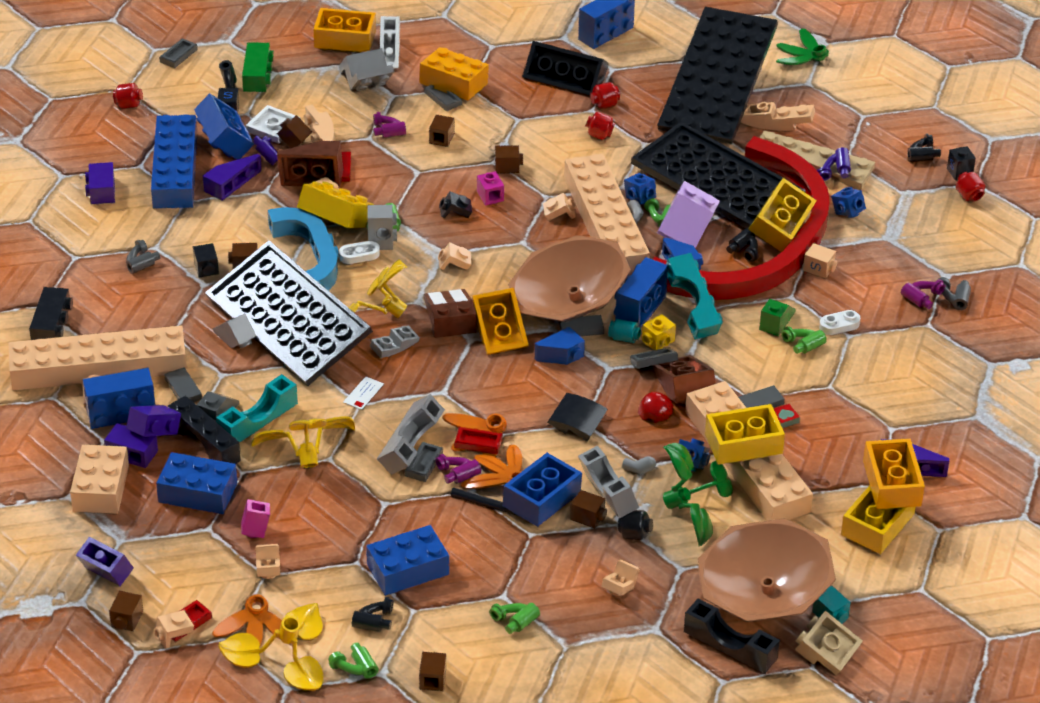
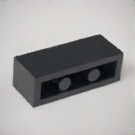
M43 287L29 328L31 340L63 337V326L68 323V311L72 310L73 298L70 297L68 288Z

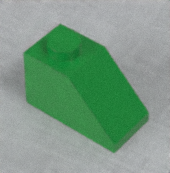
M769 299L761 310L759 330L779 337L796 312V309L790 305Z

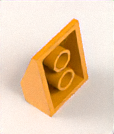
M514 288L472 296L476 311V326L487 355L529 347Z

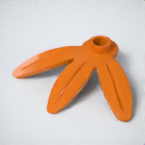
M446 413L442 416L445 422L458 428L465 427L503 433L507 427L506 419L497 413L489 415L486 420L457 413ZM453 443L452 446H451V450H453V451H463V450H465V449L454 448V443ZM482 453V455L497 457V454Z
M517 445L508 446L506 452L508 466L493 456L476 455L474 457L481 466L494 473L471 477L463 481L461 487L464 489H480L508 483L521 473V450Z
M254 594L246 600L245 609L221 621L213 630L212 635L214 637H224L238 631L248 623L246 633L255 636L259 640L261 647L263 624L274 634L276 629L280 630L282 620L268 611V601L262 595ZM259 605L261 608L254 609L252 608V606Z

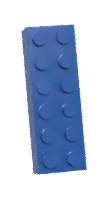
M163 115L156 117L151 182L153 209L193 208L198 136L196 115Z

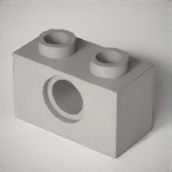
M367 205L368 241L378 243L380 250H393V241H397V229H393V225H397V213H392V205Z

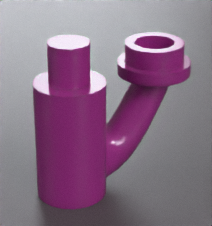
M380 112L373 114L374 125L380 126V128L373 129L374 136L382 135V138L406 135L404 121L401 122L396 118L381 115Z
M940 279L936 282L918 281L912 284L906 283L901 289V295L920 308L930 309L933 306V302L920 289H931L933 294L940 295L944 292L946 285Z
M440 454L435 459L439 470H448L449 465L457 466L444 476L447 484L451 482L458 484L481 474V467L475 459L471 461L463 457H446L444 454Z

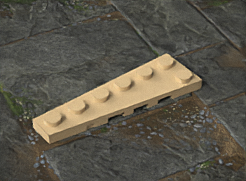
M764 131L760 136L762 139L795 152L816 169L822 168L826 160L835 154V150L773 132ZM849 155L851 171L846 179L841 178V174L837 172L836 163L831 166L832 175L838 177L839 182L862 190L874 170L875 162Z

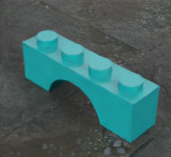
M691 253L668 258L666 265H668L667 277L671 286L682 288L689 292L696 303V308L691 311L687 320L694 340L718 334L723 323L722 316L716 311L714 298L712 295H709L706 280L699 272L697 260H694Z
M281 374L265 385L262 396L253 407L243 412L231 407L217 416L216 422L240 443L298 404L297 384Z

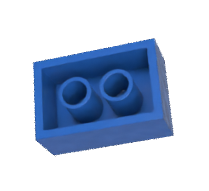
M594 0L579 8L578 40L595 49L634 28L635 0Z
M209 93L194 109L197 121L203 126L202 131L209 138V144L215 149L220 148L229 158L241 159L254 145L237 111Z
M647 257L640 264L636 265L634 272L631 276H627L625 283L615 293V321L620 319L637 322L638 327L642 328L643 324L648 321L666 298L668 265Z
M149 368L83 379L86 410L91 429L116 425V423H127L130 407L155 406L154 387Z
M171 452L156 482L158 502L224 514L237 485L236 464Z
M545 453L504 485L502 506L538 527L577 496L581 490L582 472L553 455Z
M431 525L366 545L367 566L385 596L449 575V554Z

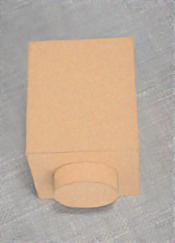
M813 243L805 254L803 271L826 279L829 273L834 272L836 269V251Z

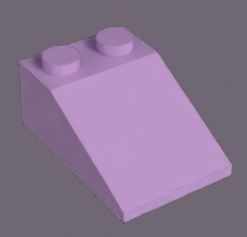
M684 181L676 193L657 233L665 238L690 244L696 248L717 208L719 200Z

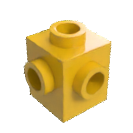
M661 314L643 324L642 341L653 350L666 347L675 341L676 325Z

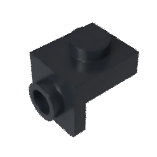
M450 191L440 201L439 208L443 218H446L450 211L467 218L472 214L471 200L464 195H458Z

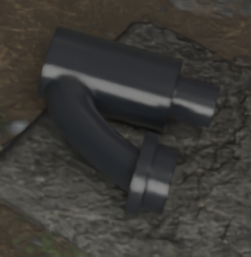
M224 60L219 64V69L225 87L235 88L237 78L232 62Z
M925 134L924 138L914 142L908 148V161H927L941 156V150L933 149L932 135Z
M745 228L729 241V246L726 247V250L732 254L733 252H739L750 244L743 253L744 258L749 262L756 261L759 257L757 252L758 242L755 234L748 230L749 228Z
M385 597L384 601L372 603L362 607L359 611H354L352 627L381 632L382 629L390 630L392 626L391 620L384 619L383 615L372 613L382 611L384 615L387 613L391 614L394 600Z

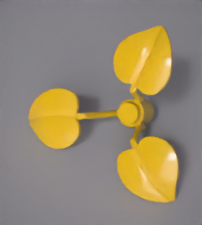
M398 259L390 268L388 266L385 267L379 274V277L370 285L367 291L368 296H371L377 288L386 296L382 301L384 308L362 301L352 303L348 308L355 313L359 306H365L381 311L385 315L389 312L396 318H399L407 308V304L392 292L387 282L397 273L408 267Z
M348 416L329 419L297 420L289 423V429L292 431L304 429L305 443L300 444L299 449L291 432H284V430L259 432L254 436L251 446L253 447L268 440L288 437L295 450L296 457L300 458L301 468L316 467L319 465L317 454H319L322 429L347 428L355 431V422ZM318 428L315 446L312 442H309L308 429Z
M317 603L303 605L288 612L282 619L280 630L276 629L272 637L261 648H259V640L249 633L234 634L218 644L222 655L230 663L238 667L248 668L257 665L260 661L259 653H263L279 637L283 643L292 644L294 662L287 663L283 673L287 683L297 689L312 691L320 689L322 686L323 670L319 662L311 656H304L300 659L297 657V638L312 640L317 638L322 632L323 624Z

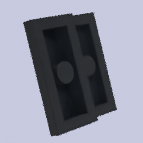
M566 393L547 423L564 434L570 430L588 441L608 409L588 398Z

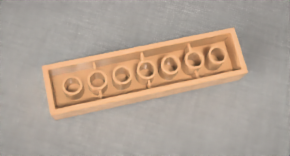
M604 154L565 159L564 179L590 237L618 242L631 269L629 273L631 275L637 264H640L645 257L650 258V252Z
M182 326L8 342L12 391L83 384V378H88L90 375L104 376L149 368L151 377L165 376L164 374L184 367L187 370Z
M724 381L687 393L685 413L708 442L705 436L706 414L746 408L727 382ZM783 454L724 464L767 521L782 518L792 520L811 513L813 493Z

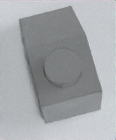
M246 313L212 328L213 332L231 348L239 345L241 349L251 344L250 339L257 336Z

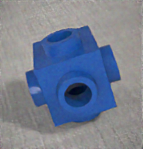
M641 173L624 179L626 198L636 200L640 204H645L647 200L656 198L655 179Z
M847 187L831 196L835 214L853 218L866 209L862 190Z
M694 438L691 439V442L680 439L679 444L685 446L691 455L694 465L691 471L695 472L696 468L703 470L704 466H707L710 461V448L704 447L705 442Z

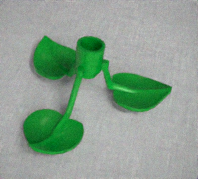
M671 443L663 448L668 452L673 466L682 480L675 486H672V490L663 493V500L668 509L679 507V509L690 508L698 546H701L711 538L713 525L708 512L704 508L700 509V505L697 503H688V500L691 499L690 494L716 485L720 496L729 497L733 493V485L724 465H718L717 461H714L710 466L711 475L714 479L713 482L691 490L681 487L692 477L691 470L694 465L691 455L685 446L679 443Z

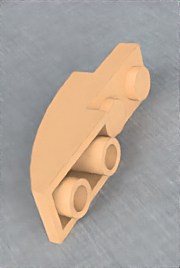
M775 102L747 104L740 123L766 130L795 131L797 124L812 123L815 108L814 105L776 108Z
M313 105L305 106L304 122L312 130L311 142L335 141L334 126L327 112L319 113Z

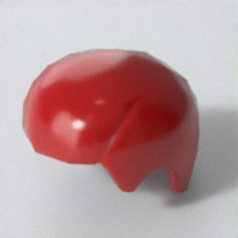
M653 391L646 394L641 400L638 414L642 420L650 418L654 423H658L659 421H666L672 416L674 405L667 395Z

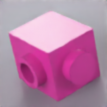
M496 171L477 175V192L483 203L489 205L503 202L504 184Z
M247 499L241 521V534L250 538H264L270 517V503Z

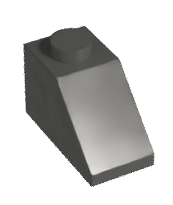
M208 391L198 402L197 406L216 421V417L229 408H236L239 405V400Z

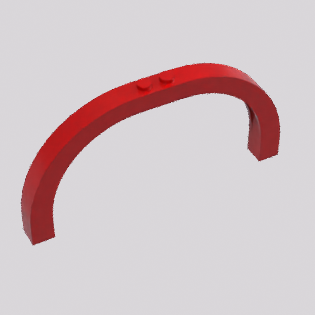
M753 136L745 146V157L805 189L806 194L817 201L812 207L811 214L806 223L789 245L773 259L761 265L737 271L712 272L699 270L701 276L706 280L709 295H712L714 300L736 299L756 295L785 282L804 264L805 254L813 243L820 245L827 228L830 205L829 193L819 172L795 152L756 136ZM658 257L653 258V260L666 264L667 262L666 260H663ZM667 277V292L693 298L686 290L672 287Z

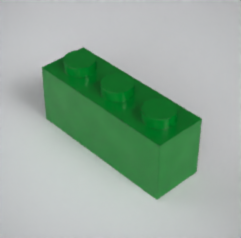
M247 42L242 73L243 92H266L267 84L271 83L270 73H272L274 50H270V43Z

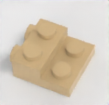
M825 611L819 618L815 615L809 622L807 627L810 630L808 633L804 630L795 641L799 645L795 650L813 665L818 660L837 676L863 641Z

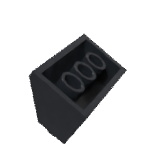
M533 41L522 77L590 95L595 85L604 82L609 63L602 58Z

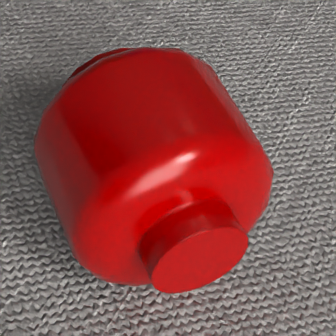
M611 82L597 84L594 86L593 92L590 93V99L592 104H596L600 109L614 107L620 100V92L618 87L614 86Z
M135 83L119 84L116 90L113 91L114 103L121 109L138 107L140 100H143V91Z
M595 112L593 117L589 115L585 127H588V134L590 136L605 140L607 137L610 138L615 123L611 116Z
M964 172L957 178L956 190L965 201L976 202L984 196L986 185L977 173Z

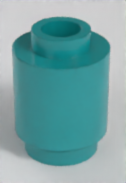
M620 319L610 322L608 336L613 338V340L635 343L636 340H639L641 327H638L637 322Z

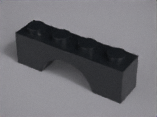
M186 395L168 405L169 408L181 413L178 433L182 436L189 432L193 433L203 444L209 459L234 464L241 461L239 441Z
M699 598L685 612L684 632L764 674L777 661L780 640L760 629L752 635H745L735 631L723 620L718 608Z

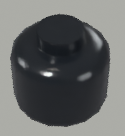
M634 510L618 518V531L622 533L625 539L643 540L653 530V520L649 518L648 513L644 510Z

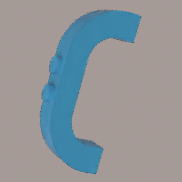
M283 207L267 210L268 226L273 238L294 235L302 237L309 242L318 264L306 272L329 291L336 283L338 277L337 258H339L337 246H333V236L331 233L328 234L323 221L315 214L299 208Z

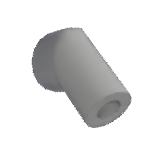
M631 200L627 202V205L637 224L644 213L640 203L636 200Z
M650 456L638 461L625 458L622 463V468L640 475L653 470L656 466V460Z

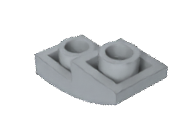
M402 326L391 329L389 336L371 339L370 347L380 358H384L411 347L419 341L420 337L410 326Z

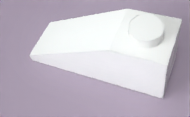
M381 16L380 48L383 50L387 66L393 65L395 70H399L400 17Z

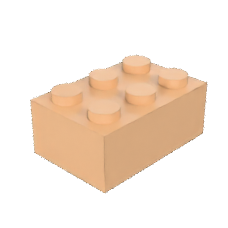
M82 445L70 491L73 512L118 514L129 469L127 447Z

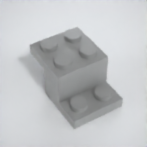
M382 48L345 56L339 65L340 73H346L350 90L363 91L368 86H383L394 73L393 65L387 66Z

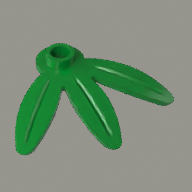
M804 28L799 30V35L805 48L785 43H778L776 45L783 52L798 56L777 59V63L785 65L803 64L813 59L823 61L829 55L826 46L818 45L813 35Z

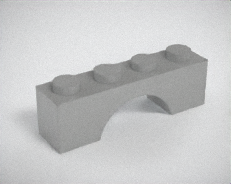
M431 394L412 404L377 458L391 475L409 467L418 453L413 448L415 443L429 428L437 423L445 410Z
M598 446L578 455L586 477L601 496L606 498L605 501L619 518L640 508L631 486L623 476L617 477L606 455Z

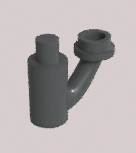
M136 240L135 246L127 255L126 266L131 274L155 265V261L161 258L158 251L152 254L149 251L146 252L148 248L144 240Z
M945 277L939 278L946 285L942 293L943 296L950 303H953L956 309H966L971 292L969 282L966 280L961 281L956 287L955 294L950 292L951 283L949 279Z

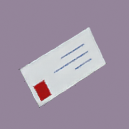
M365 376L343 402L362 410L384 383Z

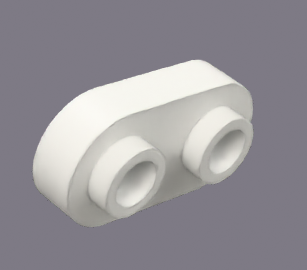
M374 241L348 244L339 249L340 261L348 265L373 261L380 255V246Z
M853 310L825 315L820 319L819 329L826 335L856 330L860 325V315Z

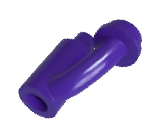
M256 136L252 140L256 145L255 149L271 166L274 165L278 158L277 151L270 143L272 139L267 136L260 139Z
M838 148L835 154L826 160L823 167L817 170L824 181L830 179L832 175L830 168L834 163H836L837 172L841 174V178L846 179L849 177L851 165L847 148Z

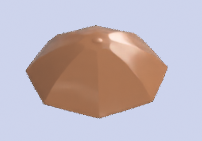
M576 235L532 252L508 286L515 290L520 314L569 322L604 308L627 278L631 269L618 242Z
M785 518L731 526L698 558L704 600L746 622L803 614L836 580L828 539Z

